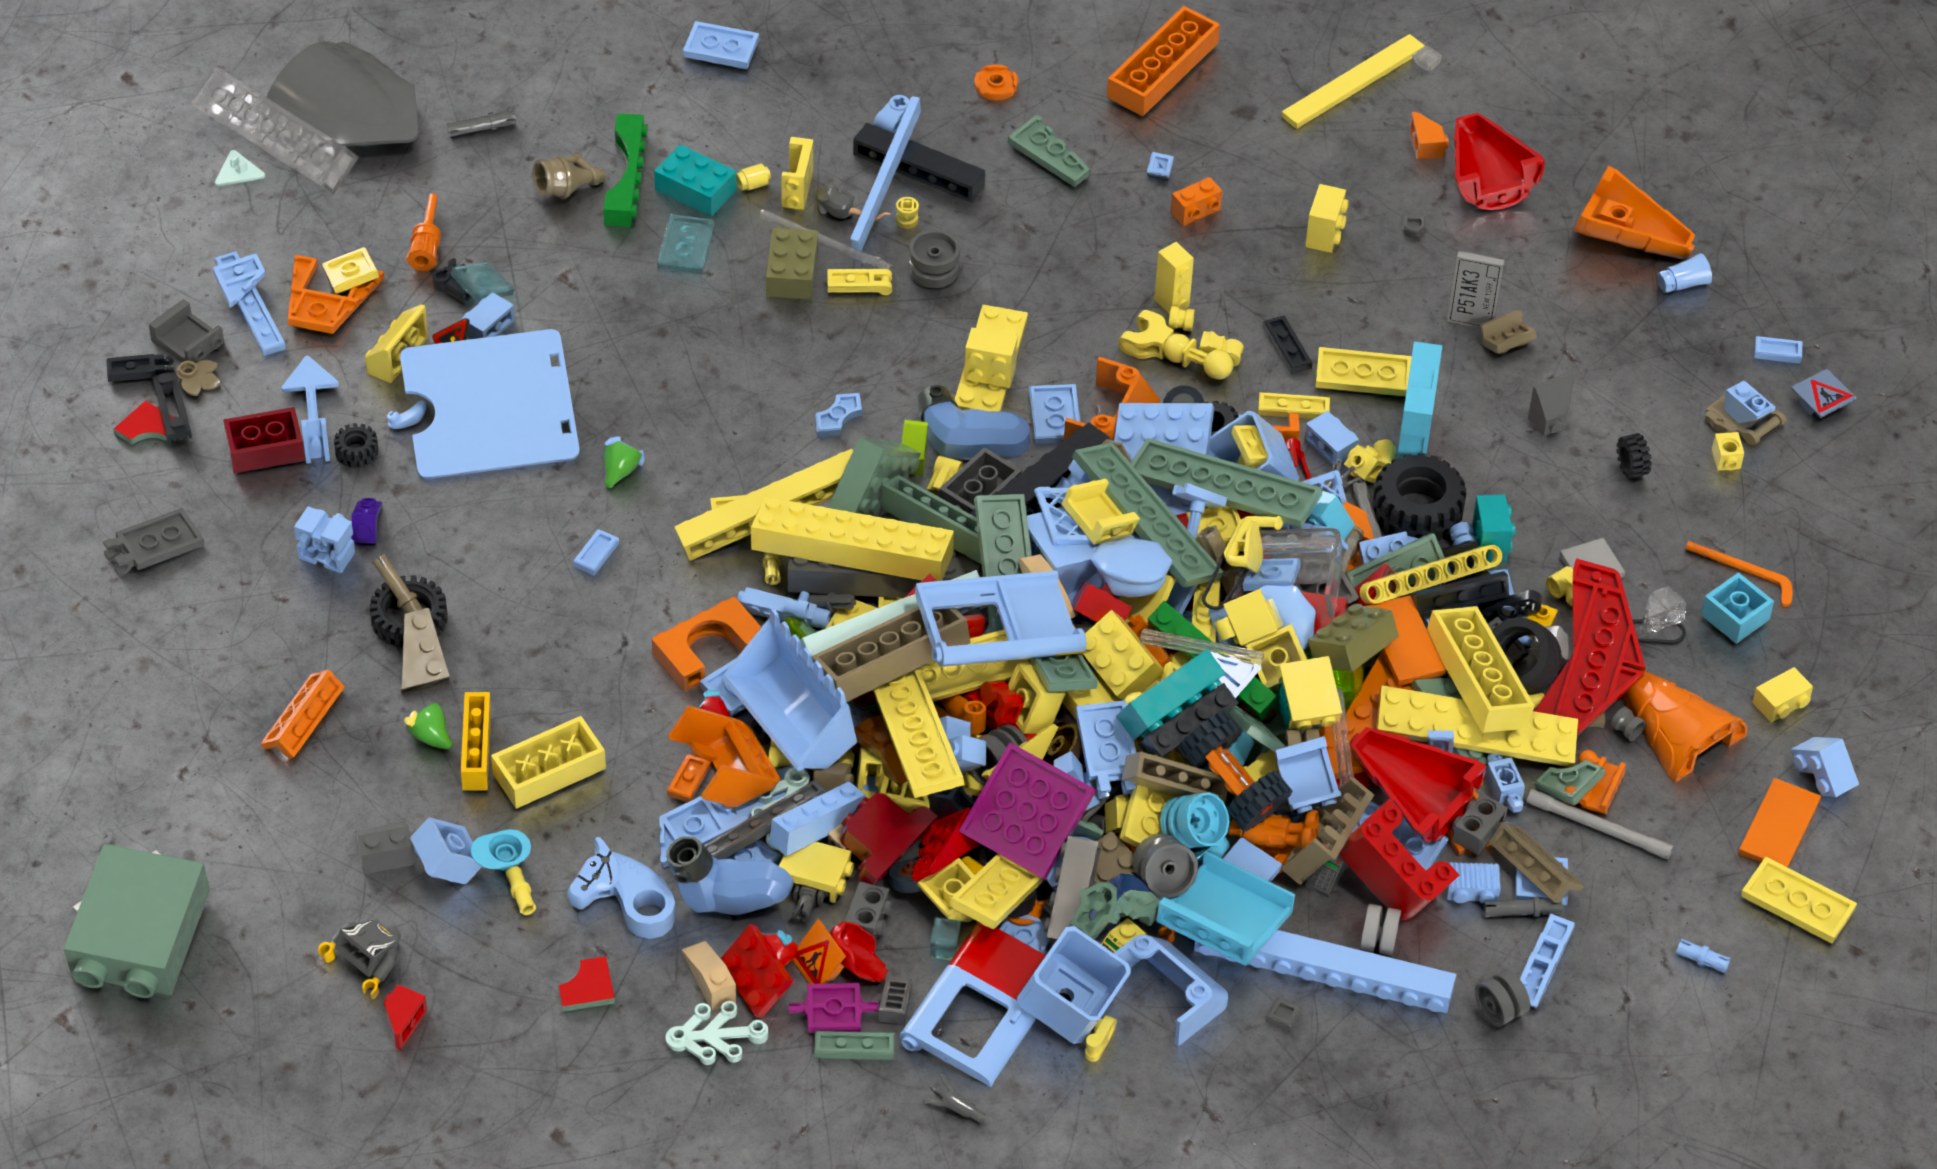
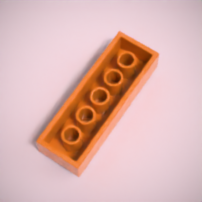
M1183 6L1108 77L1107 98L1144 116L1218 44L1220 24Z

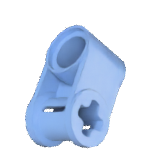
M903 95L893 96L886 106L878 112L873 125L895 134L909 99Z

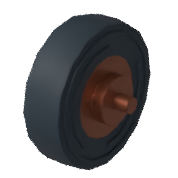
M919 859L903 860L897 862L889 869V883L894 890L904 893L922 891L917 885V882L920 880L914 881L912 879L915 863Z

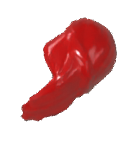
M841 922L831 929L830 935L846 955L840 963L863 980L881 982L885 979L888 970L886 969V964L875 954L876 942L871 934L865 931L859 924L852 922Z

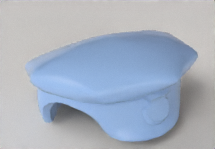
M1121 539L1101 543L1090 558L1098 569V577L1100 579L1105 578L1111 592L1114 595L1126 597L1146 596L1158 591L1163 586L1166 574L1172 564V559L1158 542L1141 539Z
M1265 585L1260 589L1265 600L1270 598L1274 600L1283 622L1281 628L1291 624L1295 629L1303 650L1309 646L1308 639L1314 635L1316 611L1302 595L1297 586Z

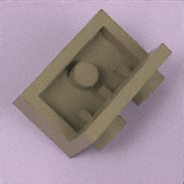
M1519 310L1480 325L1483 346L1498 354L1506 353L1509 349L1516 346L1526 345L1528 341L1537 338L1536 330L1523 323L1522 312Z

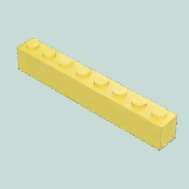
M853 450L841 452L834 457L818 462L809 468L674 526L689 561L750 535L751 526L764 497L814 506L832 499Z

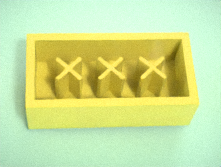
M582 716L491 755L492 773L516 809L606 769L605 749Z

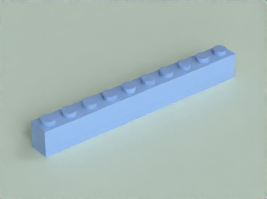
M1280 930L1273 934L1248 963L1256 968H1265L1277 971L1280 974H1289L1305 980L1325 983L1332 987H1341L1357 993H1366L1378 996L1381 999H1390L1409 1006L1414 1005L1433 1012L1446 1014L1456 980V974ZM1195 941L1194 951L1236 962Z

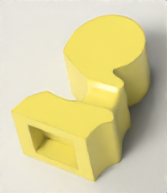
M1204 331L1199 350L1205 353H1210L1214 350L1226 351L1232 357L1234 367L1239 365L1244 346L1236 339L1225 340V336H1218L1214 331Z

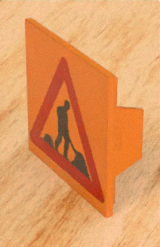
M817 919L799 943L797 953L792 960L809 984H825L828 981L835 980L844 966L840 963L846 955L820 919Z

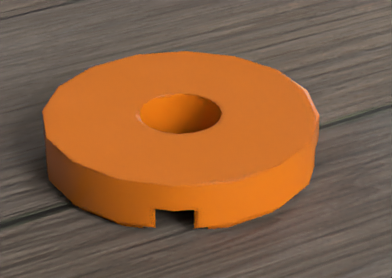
M988 65L983 67L982 71L975 74L974 87L976 92L983 98L995 101L1005 100L1016 93L1018 77L1014 71L1008 70V67L1004 65ZM992 81H999L1001 83L996 84L992 83Z

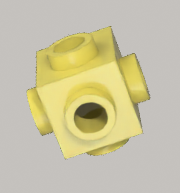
M1357 445L1348 453L1344 465L1348 468L1351 466L1355 467L1350 473L1353 477H1361L1368 482L1375 483L1378 473L1382 471V468L1387 463L1378 457L1379 452L1373 447L1367 445L1365 448Z

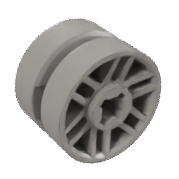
M1369 904L1360 950L1374 952L1378 942L1379 954L1392 956L1401 910L1388 908L1385 917H1382V906Z

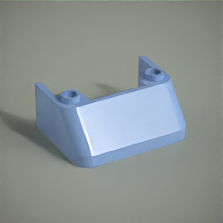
M1137 935L1114 952L1116 956L1129 964L1130 969L1142 959H1147L1186 993V1000L1193 1007L1177 1019L1174 1041L1177 1047L1227 1007V991L1167 940L1148 935Z

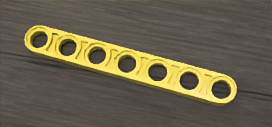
M1495 545L1482 546L1366 582L1360 588V597L1366 604L1381 603L1486 570L1500 564L1502 552ZM1488 550H1491L1494 556L1491 563L1486 559V552ZM1468 556L1474 559L1472 569L1467 566L1466 560ZM1449 562H1452L1455 566L1453 575L1447 571ZM1429 568L1435 571V579L1433 581L1427 575ZM1410 574H1413L1416 578L1414 587H1411L1408 583V576ZM1390 580H1393L1396 584V591L1394 593H1391L1388 589ZM1371 586L1376 590L1375 599H1371L1368 595V590Z

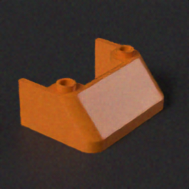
M1102 357L1098 358L1097 386L1125 394L1121 403H1160L1158 395L1136 368ZM1118 410L1114 417L1100 414L1093 417L1090 422L1113 441L1115 440ZM1066 418L1064 440L1073 435L1076 429L1082 428L1086 424Z
M688 705L668 735L670 740L690 745L694 756L712 761L716 767V774L701 795L703 799L721 803L729 808L739 807L773 790L780 781L778 773L754 732L741 720Z

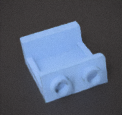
M1325 736L1273 752L1280 776L1293 791L1291 796L1287 798L1290 811L1297 809L1298 814L1313 810L1312 805L1322 803V807L1337 803L1336 798L1342 796L1338 790L1326 749Z

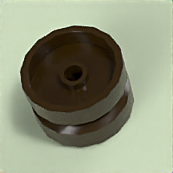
M1067 723L1057 729L1043 761L1054 766L1055 759L1072 751L1082 764V770L1085 773L1087 770L1079 729L1075 724Z

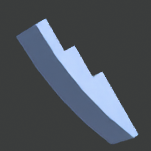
M1550 914L1543 933L1540 934L1534 951L1531 952L1520 978L1528 992L1530 1006L1534 1008L1538 1007L1575 927L1574 922Z

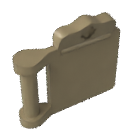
M1725 395L1707 407L1704 421L1709 423L1715 431L1722 433L1738 432L1750 446L1756 445L1760 442L1762 436L1776 426H1782L1787 421L1786 416L1782 412L1775 410L1758 420L1738 423L1724 411ZM1768 416L1770 418V420L1761 425L1755 431L1749 430L1758 422L1763 420L1765 417Z

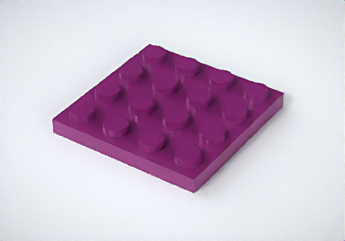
M1009 742L959 832L1046 880L1060 856L1062 843L1067 842L1068 836L1072 835L1097 790Z

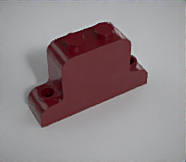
M876 793L870 799L865 797L856 807L858 811L854 815L850 812L841 822L844 828L839 836L840 842L862 861V864L859 866L861 870L859 881L876 885L889 872V869L931 828L937 815L926 807H919L907 813L883 793Z

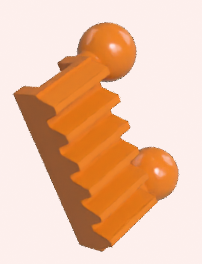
M1584 750L1578 757V763L1580 764L1584 760L1603 767L1606 775L1578 803L1584 809L1607 815L1608 807H1611V802L1618 791V786L1621 785V780L1624 779L1626 763L1621 762L1620 766L1606 763V757L1598 758L1594 751ZM1574 786L1564 788V791L1570 794L1576 790Z

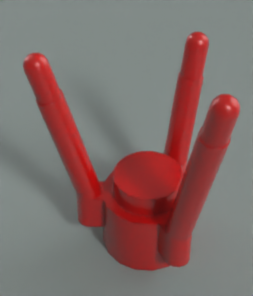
M1296 438L1285 439L1284 441L1294 466L1297 467L1298 460H1300L1306 479H1311L1304 452L1301 451L1300 441Z

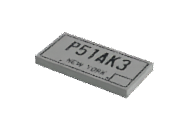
M1458 251L1447 321L1480 327L1482 323L1495 319L1505 260Z

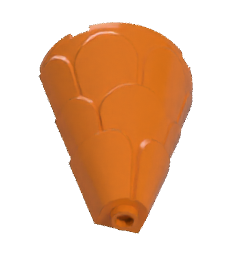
M1609 165L1573 230L1584 236L1618 243L1630 248L1643 249L1646 253L1683 259L1684 256L1689 257L1695 247L1692 244L1695 237L1692 231L1668 210H1664L1618 170ZM1608 199L1633 207L1632 217L1635 218L1632 229L1599 219L1600 213Z
M1645 671L1644 676L1623 695L1633 715L1642 718L1646 722L1643 733L1650 747L1656 753L1667 776L1674 783L1693 772L1697 755L1721 739L1730 747L1747 736V724L1741 718L1705 701L1692 692L1677 687L1676 683L1648 671Z

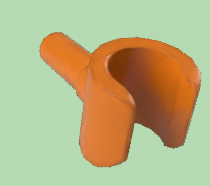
M1162 926L1159 929V938L1162 939L1163 935L1169 934L1168 942L1172 944L1175 940V931Z

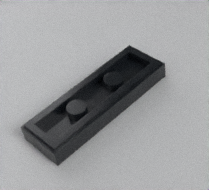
M1285 315L1263 321L1265 332L1291 375L1312 369L1313 363Z

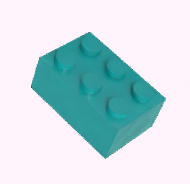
M681 144L654 170L656 191L710 217L737 190L736 170Z

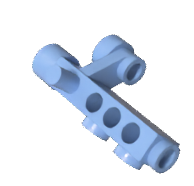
M746 587L745 592L740 591L737 597L738 601L751 615L770 618V610L774 608L779 615L780 621L801 627L811 628L813 626L825 629L830 621L831 611L818 608L816 604L810 603L808 601L810 595L805 591L800 592L799 598L796 600Z

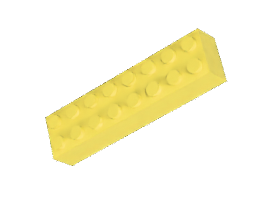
M764 497L751 526V550L916 580H923L928 574H931L937 581H942L953 556L954 531Z

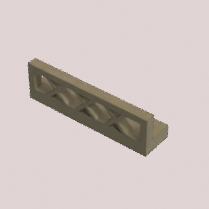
M1502 822L1489 841L1492 846L1553 902L1560 903L1569 889L1581 892L1585 886L1520 826Z

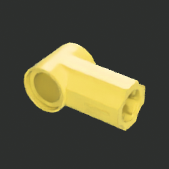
M939 455L935 462L933 476L927 491L939 497V488L963 467V462Z

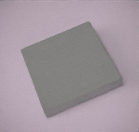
M1604 538L1560 551L1559 556L1565 566L1573 568L1577 558L1613 568L1620 573L1621 578L1625 577L1623 567Z

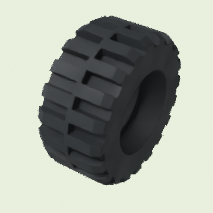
M1419 453L1417 456L1407 454L1402 459L1400 457L1393 459L1391 464L1387 463L1382 468V471L1378 473L1372 504L1378 524L1383 526V530L1389 535L1406 531L1407 536L1418 539L1430 533L1435 534L1437 541H1441L1442 537L1447 538L1450 536V528L1460 523L1463 518L1466 500L1464 479L1459 476L1460 473L1454 467H1450L1447 461H1440L1438 457L1433 455L1427 457L1425 454ZM1412 493L1424 494L1433 498L1436 502L1431 504H1415L1402 496Z

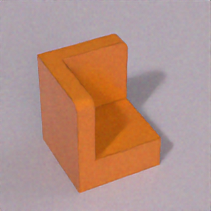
M1289 413L1288 426H1273L1282 434L1284 440L1287 438L1299 440V413Z

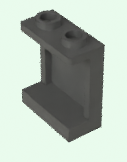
M184 299L149 323L151 340L181 362L193 361L197 363L224 343L222 327L217 325L215 328H211L191 313L190 303Z

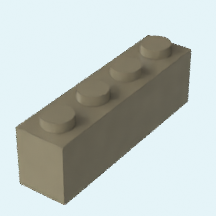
M1137 752L1126 756L1122 781L1175 796L1209 792L1217 795L1223 802H1226L1227 788L1224 785L1226 781L1220 774L1216 775L1213 772L1144 752Z

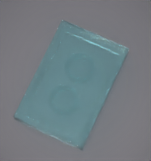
M670 214L657 260V269L703 274L715 227V220Z

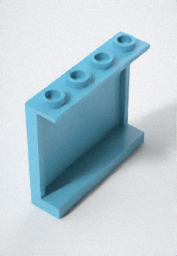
M1206 852L1203 865L1198 869L1195 882L1188 891L1178 897H1173L1171 900L1164 897L1159 902L1156 922L1246 966L1292 914L1295 894L1212 853Z

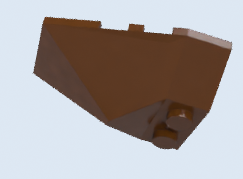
M934 704L939 718L945 716L953 717ZM882 714L871 717L855 726L854 731L857 743L849 750L856 753L860 750V745L864 746L881 759L883 772L886 777L899 786L907 782L908 780Z

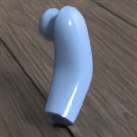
M420 400L409 410L401 414L391 411L387 415L388 426L392 429H402L419 423L429 408L428 403Z

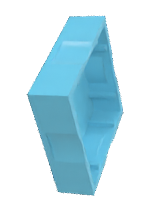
M1414 341L1397 458L1400 457L1402 459L1407 454H1412V456H1417L1418 453L1425 454V456L1427 454L1442 345Z

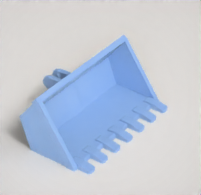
M774 608L771 609L770 618L724 673L722 679L796 770H804V768L828 769L857 743L849 705L846 703L845 694L840 687L835 689L832 677L829 674L824 676L821 664L818 661L813 663L811 653L807 647L802 650L800 639L795 634L791 637L787 623L785 621L780 623L777 611Z

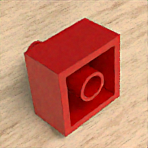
M1082 582L1071 603L1075 612L1095 623L1100 621L1111 610L1125 621L1132 609L1131 606L1117 599V596L1111 592L1107 582L1100 589L1089 583Z

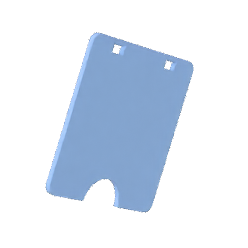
M547 329L408 347L402 350L400 361L405 393L416 394L426 398L435 410L432 424L426 430L412 435L417 471L421 478L434 479L569 461L578 457L579 443L562 341L558 331ZM558 355L559 367H551L550 357ZM569 421L571 433L562 434L561 423Z

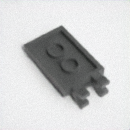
M183 508L117 531L115 539L103 541L107 549L104 551V555L108 561L114 559L118 565L115 566V571L118 576H122L128 573L133 566L137 570H141L204 546V538Z

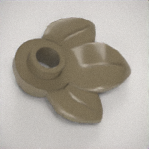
M201 360L197 363L193 361L180 363L176 375L182 381L181 387L184 392L191 396H198L201 389L212 391L218 388L220 381L212 373L216 370L218 364L210 360Z

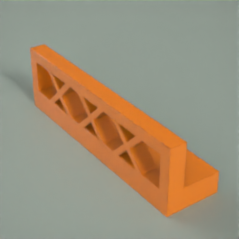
M330 670L311 674L260 745L264 749L278 747L288 759L294 758L345 686Z

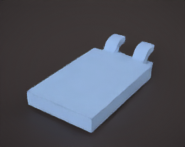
M1126 700L1080 705L1075 708L1088 780L1096 779L1098 799L1109 797L1108 792H1111L1109 781L1121 780L1123 796L1131 795L1132 789H1136V784L1122 781L1126 756L1136 753L1134 740L1116 717L1127 706Z

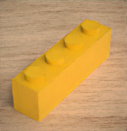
M465 692L461 757L462 791L488 790L491 731L490 692Z

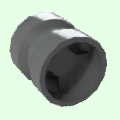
M1628 707L1621 708L1611 721V726L1617 731L1621 730L1630 741L1635 740L1642 733L1646 722L1640 717H1635Z

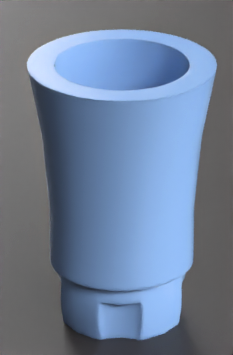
M1699 253L1684 262L1658 272L1657 281L1663 293L1676 292L1697 285L1710 284L1712 282V272L1706 257Z

